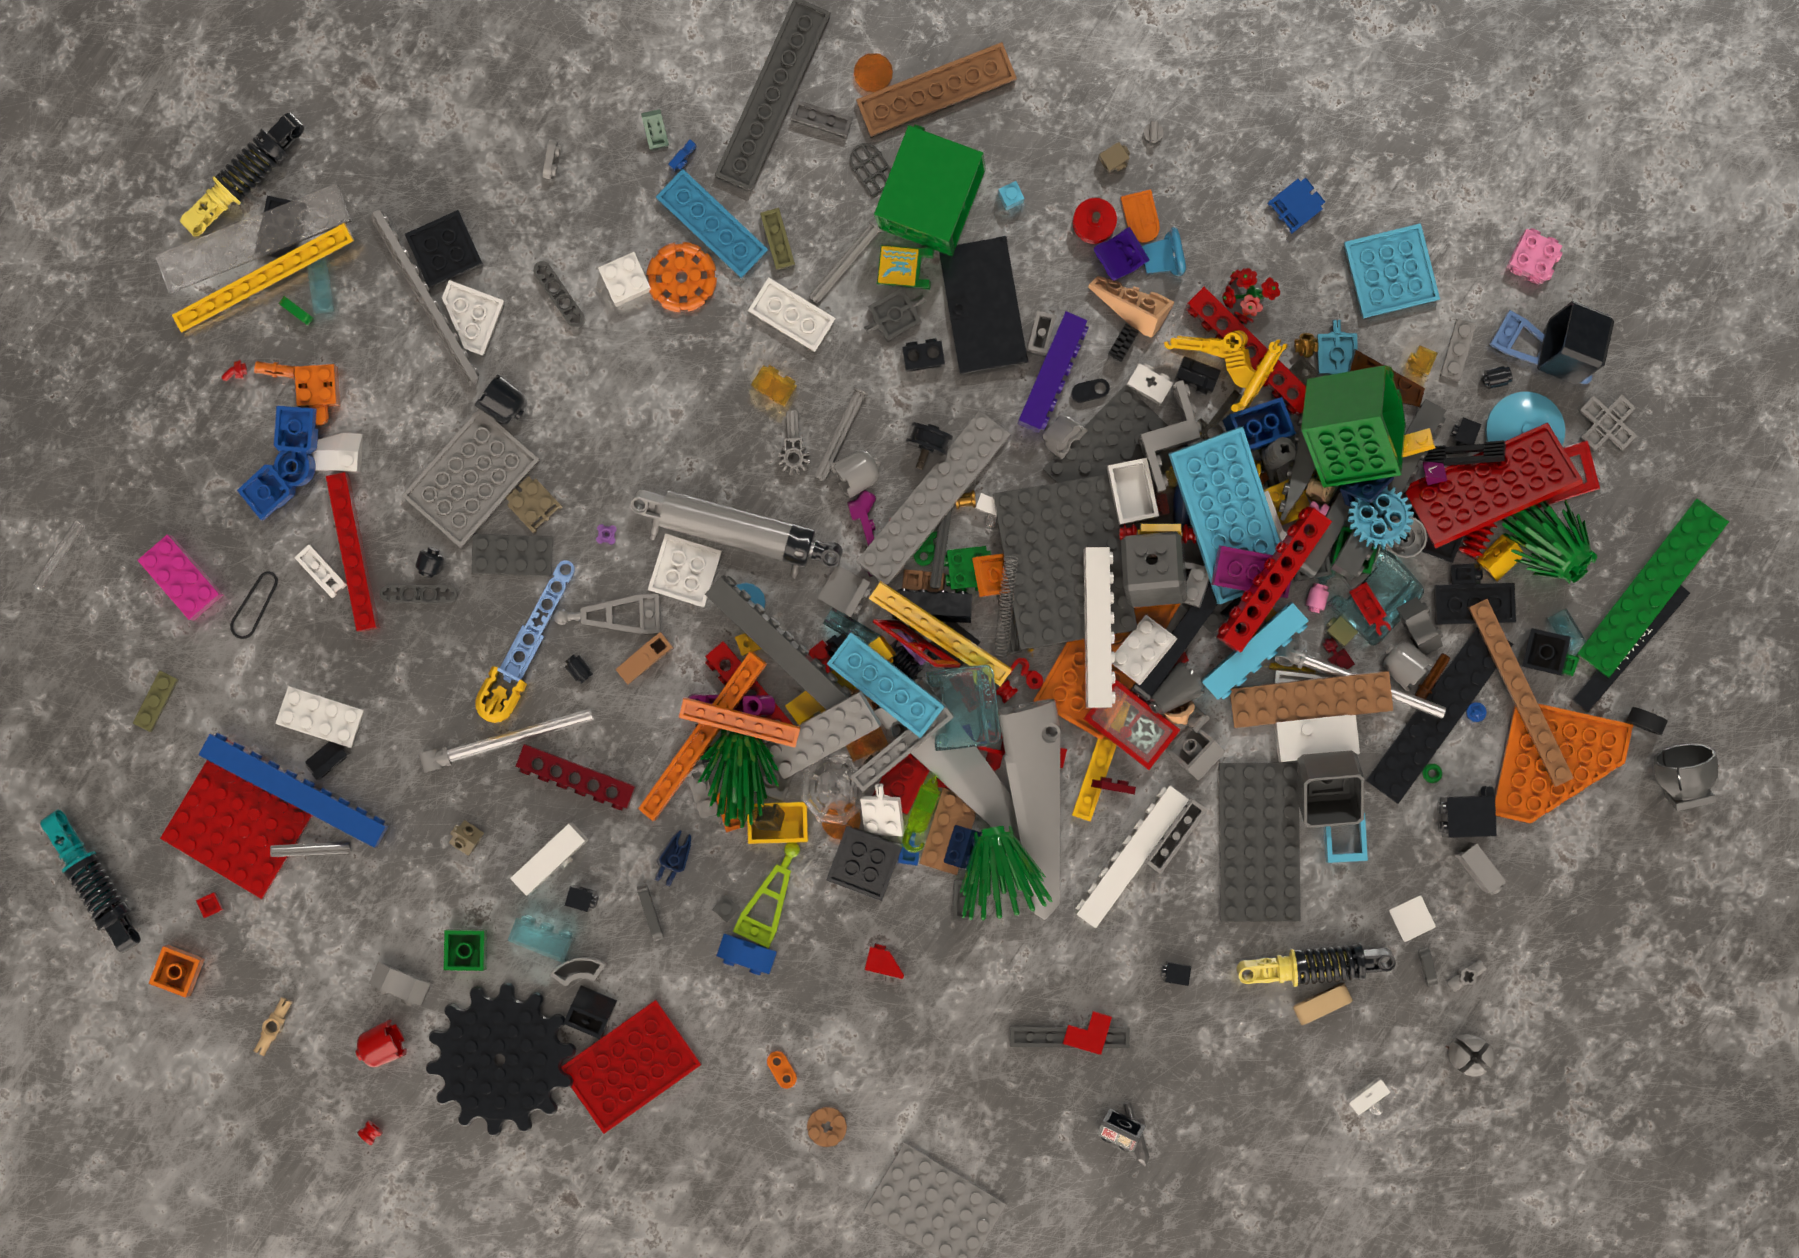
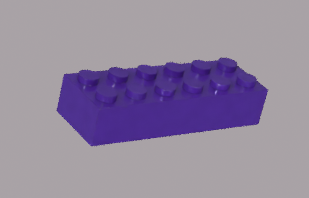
M1065 311L1018 420V425L1036 433H1039L1041 429L1045 430L1050 417H1047L1048 411L1053 412L1058 399L1054 397L1056 393L1060 394L1066 382L1062 380L1063 376L1069 375L1073 365L1070 360L1072 357L1076 358L1081 345L1078 342L1079 339L1084 340L1089 328L1086 326L1088 320Z

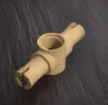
M284 997L280 998L275 1011L271 1012L269 1018L262 1025L260 1033L262 1036L254 1048V1052H260L259 1054L262 1056L266 1055L271 1042L275 1041L277 1035L283 1030L284 1021L286 1020L284 1017L292 1005V1001H286L287 999ZM271 1021L277 1024V1030L275 1032L269 1029V1023Z

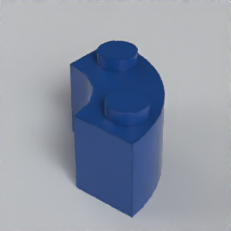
M724 933L716 956L724 959L723 963L734 966V964L750 968L749 972L761 975V972L770 974L777 951Z

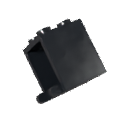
M1482 786L1480 788V796L1440 797V801L1437 803L1438 813H1441L1438 830L1439 833H1442V837L1497 836L1493 787Z

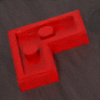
M1092 1011L1087 1030L1068 1024L1063 1044L1101 1055L1112 1016Z

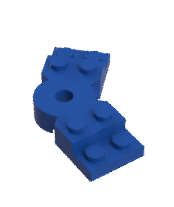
M276 406L274 446L280 453L277 455L274 465L265 464L237 490L260 520H265L277 508L283 507L295 495L296 487L306 485L313 478L316 464L312 453L317 449L318 429H315L317 409ZM294 462L296 463L295 471L292 470V464Z

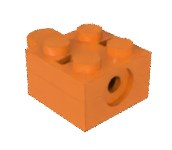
M335 364L295 366L297 406L317 409L316 425H325L329 420L328 407L340 406L338 366Z

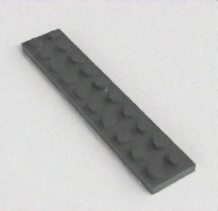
M804 0L792 1L715 172L716 177L751 192L831 12Z

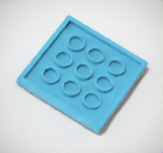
M1421 223L1343 243L1362 319L1440 300Z

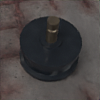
M912 422L911 426L914 428L906 442L922 449L915 468L923 470L929 452L947 456L948 452L945 450L948 441L952 440L953 436L939 430V427L928 424L927 426Z

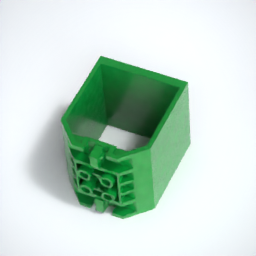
M1384 365L1307 379L1301 430L1323 488L1402 475L1406 422L1400 390L1396 389L1392 367Z

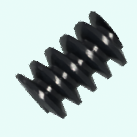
M895 640L890 645L896 653L892 657L894 660L892 664L909 678L913 679L921 671L918 670L920 664H912L914 658L908 659L909 652L902 653L904 646L896 647L898 640Z

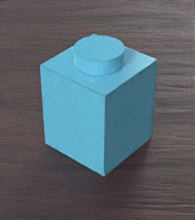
M1017 181L998 189V195L1006 211L1024 203L1025 198Z

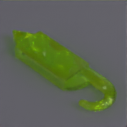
M936 776L926 784L921 785L909 816L902 843L903 847L910 853L921 851L925 845L921 843L920 846L914 848L910 845L909 841L913 832L922 833L928 828L941 793Z

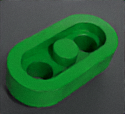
M938 531L932 532L914 554V560L918 565L928 566L933 562L936 546L933 540L937 538ZM922 553H926L928 555V558L926 560H922L920 558V555Z

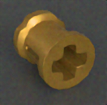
M971 490L969 493H964L956 502V509L967 506L976 508L975 491Z

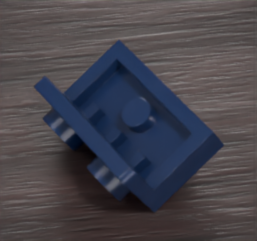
M955 825L944 863L967 869L975 844L974 833L977 832L978 837H980L982 832Z

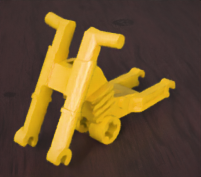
M1241 330L1227 334L1224 339L1179 335L1177 338H1171V345L1168 341L1164 342L1167 349L1196 350L1225 359L1227 371L1233 382L1239 387L1246 388L1240 402L1231 406L1233 412L1249 408L1269 374L1274 371L1273 368L1282 352L1288 347L1287 343L1279 346L1281 339L1271 342L1260 365H1257V370H1254L1250 363L1249 349H1245L1248 337ZM1234 337L1236 340H1239L1238 344L1233 341Z

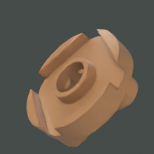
M825 1106L819 1108L808 1119V1135L819 1146H836L846 1134V1120L843 1114L834 1107ZM831 1122L830 1126L833 1129L824 1132V1128L821 1127L822 1123Z

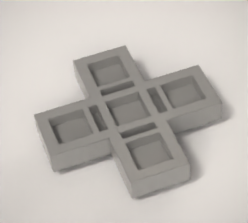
M1622 394L1608 408L1593 395L1579 409L1593 423L1580 439L1582 441L1587 440L1589 447L1596 451L1609 438L1623 451L1637 436L1623 423L1636 407Z

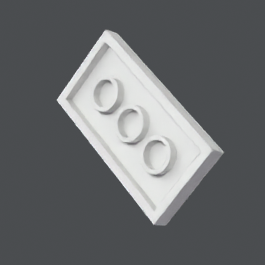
M769 277L748 310L749 313L813 352L817 351L836 320L833 316Z
M288 686L275 724L352 748L364 710Z

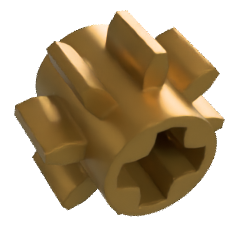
M1310 333L1301 334L1299 339L1294 341L1295 352H1299V355L1305 358L1313 356L1314 351L1318 352V338H1314V335Z

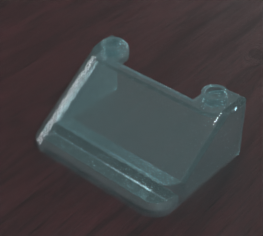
M1380 546L1377 561L1373 563L1376 568L1361 584L1367 582L1387 617L1383 618V621L1388 622L1392 630L1401 620L1396 608L1416 597L1420 600L1424 594V588L1397 556L1386 549H1382ZM1335 595L1326 603L1338 616L1344 618L1358 631L1357 634L1370 645L1379 644L1390 632L1386 626H1381L1382 636H1379L1376 633V625L1369 626L1351 595L1347 600L1340 595Z
M989 665L926 672L929 685L934 688L941 687L942 701L955 716L945 725L946 733H940L936 736L935 751L991 745L999 742L1001 730L994 672Z

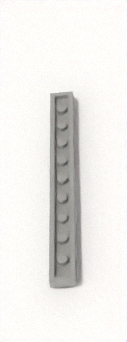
M380 210L373 212L371 216L373 224L469 387L477 384L479 380L477 368L474 365L471 366L467 351L461 349L458 344L459 338L457 334L451 332L448 327V319L445 315H441L438 310V302L435 298L432 299L428 293L430 291L425 281L422 282L418 276L420 275L419 270L408 259L410 258L406 248L401 247L398 234L389 227L388 217L382 214Z

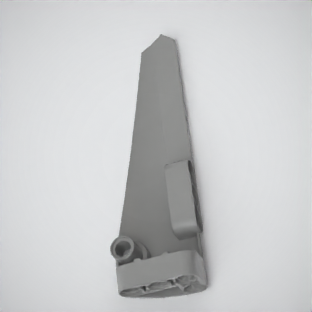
M923 677L912 679L940 701ZM879 705L873 709L890 738L896 739L908 729ZM954 717L911 754L990 827L1004 826L1005 832H1009V826H1011L1014 836L1021 843L1012 796ZM895 725L900 727L898 735H895L893 732Z

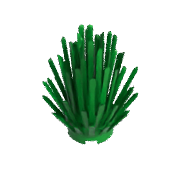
M1566 499L1564 503L1567 512L1563 509L1562 514L1569 527L1565 526L1546 500L1539 503L1543 507L1544 512L1535 504L1510 515L1508 521L1501 519L1505 522L1502 523V526L1515 534L1517 538L1507 533H1503V535L1532 552V556L1515 549L1511 550V552L1531 560L1516 559L1514 561L1533 566L1526 568L1527 570L1535 571L1532 575L1564 579L1568 584L1571 581L1575 583L1587 574L1588 570L1586 568L1591 562L1595 564L1597 560V554L1591 550L1585 520L1582 522L1580 515L1577 514L1576 521Z
M721 729V736L700 759L707 760L712 756L698 783L703 780L705 775L704 781L706 782L709 779L722 754L708 792V796L712 795L710 806L716 802L724 769L717 817H720V814L723 815L725 812L724 824L729 826L730 820L737 818L738 809L740 827L743 828L745 822H747L748 814L750 825L753 824V810L755 811L754 791L757 796L760 816H762L761 804L764 805V799H767L757 755L769 784L772 785L771 775L775 785L779 787L769 762L777 771L778 767L771 758L774 757L762 739Z

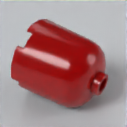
M391 1019L362 1033L357 1039L356 1056L369 1067H379L401 1058L407 1053V1049H403L401 1043L405 1041L397 1024H391Z

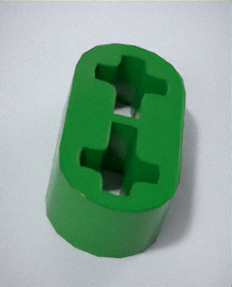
M285 296L278 303L307 326L314 319Z

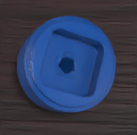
M1478 702L1471 703L1466 710V716L1472 722L1484 720L1487 714L1485 706Z

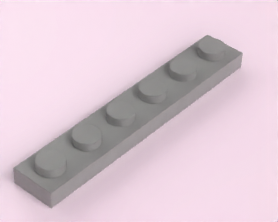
M946 706L922 738H919L907 729L850 777L860 790L864 792L955 716Z

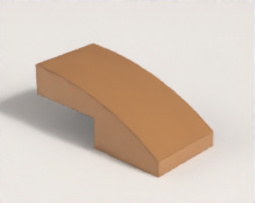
M904 569L902 588L915 591L924 589L929 592L944 590L946 573L942 574L940 589H934L930 587L932 572Z

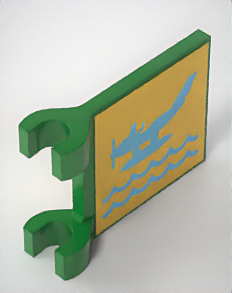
M881 245L877 284L930 290L931 281L919 278L922 257L933 259L934 250L932 248Z

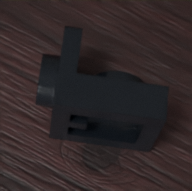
M1480 564L1451 565L1452 584H1481L1483 570L1480 568Z

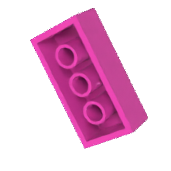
M167 534L137 560L188 620L195 621L224 595L172 535Z

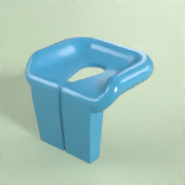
M1176 227L1170 229L1165 235L1164 240L1142 246L1150 259L1145 264L1146 274L1169 271L1175 276L1185 274L1186 262L1180 234Z

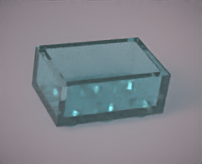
M526 914L516 918L507 941L562 963L568 960L576 940L575 937H572L573 933L564 929L557 931L554 929V925L546 922L537 923L535 922L536 918Z

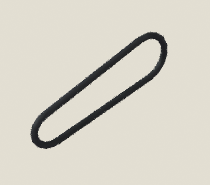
M266 571L259 576L231 620L230 630L236 638L247 639L254 633L278 583V578L273 572ZM266 574L272 575L275 579L274 586L252 631L246 636L237 635L233 629L234 621L262 577Z

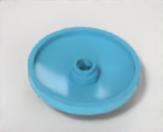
M1517 392L1500 400L1489 413L1485 426L1486 442L1507 441L1548 423L1563 446L1565 439L1564 419L1557 406L1547 397L1534 392Z

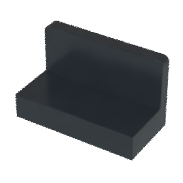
M329 741L307 759L305 763L312 770L313 777L316 780H321L348 758L350 753L344 746Z

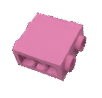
M1530 228V230L1526 229L1523 231L1506 267L1511 269L1510 272L1515 275L1521 276L1522 274L1528 277V281L1534 284H1542L1546 280L1549 281L1554 273L1552 267L1555 262H1559L1563 253L1560 251L1562 245L1558 244L1559 241L1555 238L1543 237L1540 235L1541 232Z

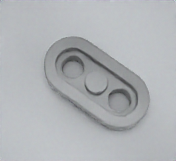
M550 139L548 142L543 167V178L552 179V176L557 174L558 165L555 164L556 157L560 156L561 145H558L556 140Z

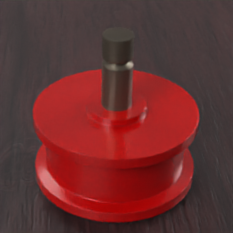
M1089 198L1079 204L1073 216V229L1076 235L1082 241L1089 244H1099L1109 239L1117 224V215L1114 207L1108 201L1101 198Z

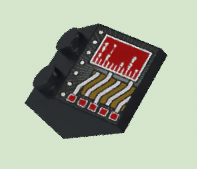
M1109 1109L1097 1135L1103 1141L1114 1143L1126 1152H1134L1146 1126Z

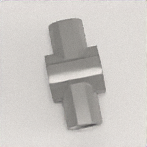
M1478 960L1468 968L1461 967L1458 970V975L1449 980L1447 984L1455 993L1466 984L1471 986L1476 983V977L1484 973L1487 968L1481 960ZM1465 972L1471 973L1469 975V980L1463 979L1465 977Z

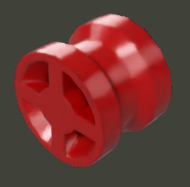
M1007 679L994 694L999 695L1005 704L1019 690L1012 687Z
M370 1120L365 1123L363 1129L357 1132L361 1139L369 1145H373L375 1138L383 1134L381 1129Z

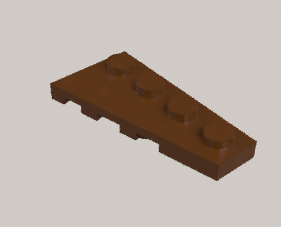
M1354 349L1348 372L1384 365ZM1393 370L1396 389L1400 390L1403 403L1420 407L1425 388Z

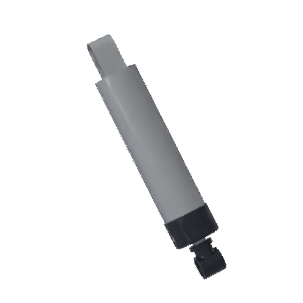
M640 490L635 493L630 503L633 512L652 518L650 539L652 540L656 539L659 527L775 558L792 564L790 576L792 579L797 578L800 567H806L810 555H812V560L820 561L824 566L833 568L839 564L843 554L842 547L836 542L824 543L816 540L815 544H813L815 537L814 529L797 524H789L670 490L666 496ZM637 500H642L645 504H640ZM827 553H834L836 557H831Z

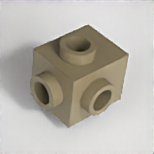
M464 820L460 826L456 824L451 831L452 838L449 843L469 856L479 844L484 832Z

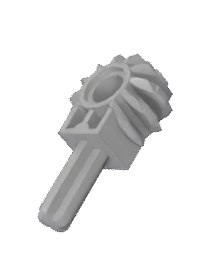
M788 410L786 412L787 438H784V447H781L785 454L778 453L777 456L783 459L778 461V465L786 464L782 471L785 472L790 468L789 475L792 476L793 470H796L797 475H800L799 468L806 471L807 468L803 464H810L811 461L804 459L810 456V452L803 453L806 450V446H803V439L799 438L798 411ZM792 454H797L800 458L795 464L790 463L788 460Z

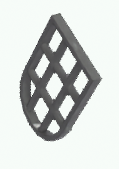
M869 143L857 145L851 152L850 163L853 171L856 172L873 197L884 189V186L882 188L879 187L874 177L879 174L886 182L887 178L883 171L886 169L891 171V168L882 156V153L874 145ZM866 146L874 148L877 152L873 155L872 153L870 154ZM859 147H863L869 156L864 161L863 159L861 160L855 151ZM853 153L860 162L855 167L852 162ZM880 155L886 166L883 168L879 167L874 157ZM872 161L878 171L874 174L870 173L865 163ZM860 166L864 168L869 176L865 180L862 179L856 170ZM869 180L872 181L878 189L873 194L866 185V182H868Z

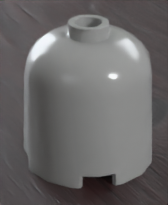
M855 451L830 464L832 473H837L840 479L837 481L839 487L849 499L872 486L879 479L878 467L880 462L876 456L872 457L866 451Z
M1401 642L1397 646L1392 644L1385 651L1387 656L1384 659L1383 665L1384 669L1389 671V675L1404 690L1409 692L1411 690L1409 685L1417 684L1429 671L1426 667L1428 665L1432 667L1435 663L1413 644Z

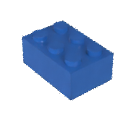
M1282 397L1229 414L1222 420L1226 432L1238 427L1244 428L1251 452L1267 447L1278 438L1286 437L1289 439L1296 434Z

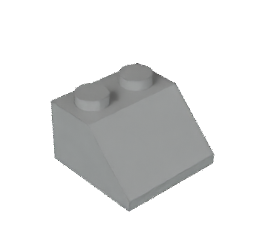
M1188 726L1165 750L1198 781L1225 753L1220 745L1203 730L1200 729L1196 733Z

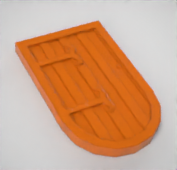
M1151 189L1121 196L1127 228H1131L1140 243L1153 241L1159 233L1160 226Z

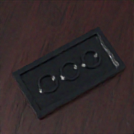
M1515 583L1434 585L1436 625L1476 624L1468 607L1485 599H1488L1499 623L1516 622Z

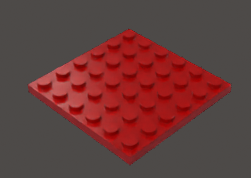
M207 760L160 839L260 899H263L289 857H271L270 847L272 845L296 844L313 815Z

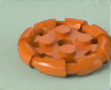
M674 242L665 245L658 250V254L654 258H651L647 267L646 276H648L651 296L655 301L658 300L662 307L674 312H681V310H688L689 312L700 308L706 303L705 300L712 296L716 288L717 278H715L716 266L708 253L705 254L701 247L693 243L683 242V244H675ZM676 252H684V257L676 258ZM695 256L700 259L698 264L692 261ZM664 258L669 261L665 267L660 264ZM680 272L687 274V280L683 283L676 280V276ZM701 272H707L706 279H701ZM656 276H661L662 282L657 283ZM698 288H701L703 292L699 296L696 295L695 292ZM666 290L671 294L668 298L663 295ZM687 296V302L680 303V297Z

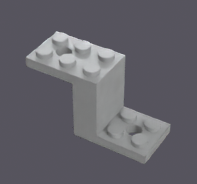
M1183 380L1175 382L1172 386L1182 422L1141 434L1138 438L1143 456L1148 460L1155 495L1163 493L1168 485L1166 475L1161 474V458L1156 453L1196 442L1200 438V434H1202L1201 425L1199 422L1196 423L1194 418L1196 415L1195 406L1193 403L1190 404L1189 396L1191 395L1188 384L1184 385Z

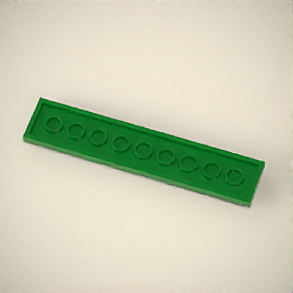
M1696 499L1576 655L1609 678L1729 521L1702 501Z

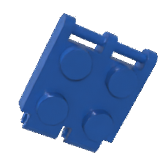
M1304 178L1302 181L1299 179L1295 180L1267 203L1269 207L1272 206L1278 213V218L1283 220L1290 228L1291 234L1322 211L1321 206L1325 203L1317 191L1313 195L1310 194L1314 187L1307 178Z

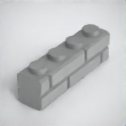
M1189 798L1187 804L1144 863L1161 874L1207 809L1194 799Z

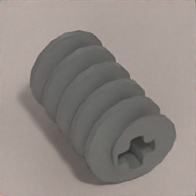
M1281 437L1265 447L1262 452L1264 466L1267 469L1276 470L1292 460L1296 453L1294 443L1286 437Z

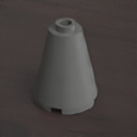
M1180 662L1175 665L1149 699V707L1154 713L1164 714L1205 693V691L1201 690L1204 687L1202 681L1192 669L1187 670L1184 667L1186 666L1185 663Z

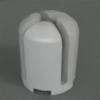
M1460 1034L1449 1045L1448 1055L1450 1063L1454 1068L1467 1076H1482L1487 1073L1483 1068L1484 1065L1491 1069L1494 1063L1493 1048L1490 1044L1486 1043V1040L1475 1034ZM1467 1048L1469 1051H1473V1056L1470 1058V1055L1464 1049Z

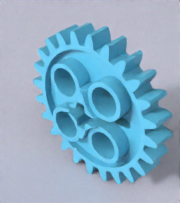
M1388 486L1373 502L1369 503L1355 497L1356 502H1351L1350 505L1354 509H1349L1348 514L1353 515L1348 517V522H1354L1350 525V529H1356L1353 536L1360 535L1359 542L1367 540V547L1374 543V549L1377 548L1378 544H1381L1382 549H1385L1387 543L1392 548L1394 545L1393 541L1400 544V537L1406 539L1407 534L1405 532L1411 531V527L1408 525H1412L1414 521L1409 519L1414 515V512L1409 511L1412 504L1406 505L1408 498L1401 499L1402 492L1395 494V487L1388 491ZM1384 500L1388 503V506L1382 507L1378 504V501ZM1363 511H1368L1371 513L1372 516L1370 518H1365L1364 516H1362L1361 513ZM1377 515H1379V516H1383V515H1384V516H1385V517H1384V520H1383L1382 518H1379V519H1378V518H1377ZM1397 516L1400 522L1394 523L1390 520V517ZM1381 527L1384 532L1377 534L1373 528Z

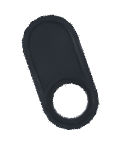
M1105 379L1078 383L1072 388L1071 396L1078 403L1100 399L1109 393L1110 385ZM1097 383L1105 385L1106 391L1099 394L1095 391Z

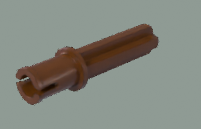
M1442 653L1422 685H1418L1419 688L1415 696L1426 700L1429 693L1432 694L1431 689L1450 661L1448 655Z

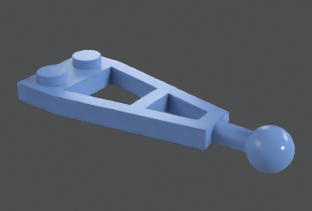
M1509 310L1489 345L1506 355L1538 365L1541 349L1537 357H1533L1513 350L1511 347L1523 327L1542 343L1544 334L1527 319ZM1593 375L1582 381L1581 384L1590 383Z

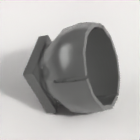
M1700 744L1675 745L1659 751L1653 757L1654 774L1657 783L1664 789L1665 798L1676 811L1716 803L1715 795L1710 790L1718 778V758L1715 749Z

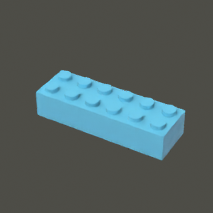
M1289 602L1258 629L1256 635L1250 639L1241 653L1233 651L1201 679L1202 683L1217 700L1220 698L1224 700L1232 693L1230 690L1235 685L1239 687L1247 680L1245 676L1252 671L1254 674L1262 667L1261 662L1266 658L1270 660L1278 653L1276 649L1279 646L1285 647L1293 640L1291 636L1295 632L1300 634L1308 627L1306 623L1309 620L1294 603Z

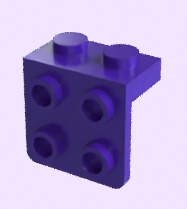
M1130 227L1124 229L1112 239L1094 247L1097 258L1101 261L1106 273L1113 281L1135 272L1150 261Z

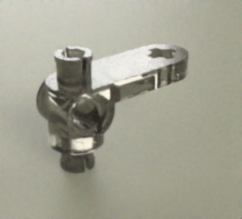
M1234 389L1209 423L1202 419V417L1197 421L1201 424L1202 434H1200V437L1203 440L1209 439L1207 434L1209 429L1216 430L1218 435L1226 432L1218 423L1241 395L1237 390Z

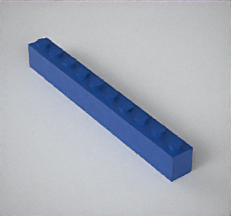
M218 732L216 735L209 734L199 756L374 848L380 844L389 827L384 824V819L376 815L372 818L367 815V810L359 806L356 809L349 805L350 802L342 797H339V799L334 798L331 791L325 788L321 790L315 788L314 782L308 779L302 781L296 778L298 774L288 769L285 772L279 769L280 765L271 760L269 762L262 760V755L254 751L251 753L245 751V746L240 743L234 742L232 744L226 741L228 737Z

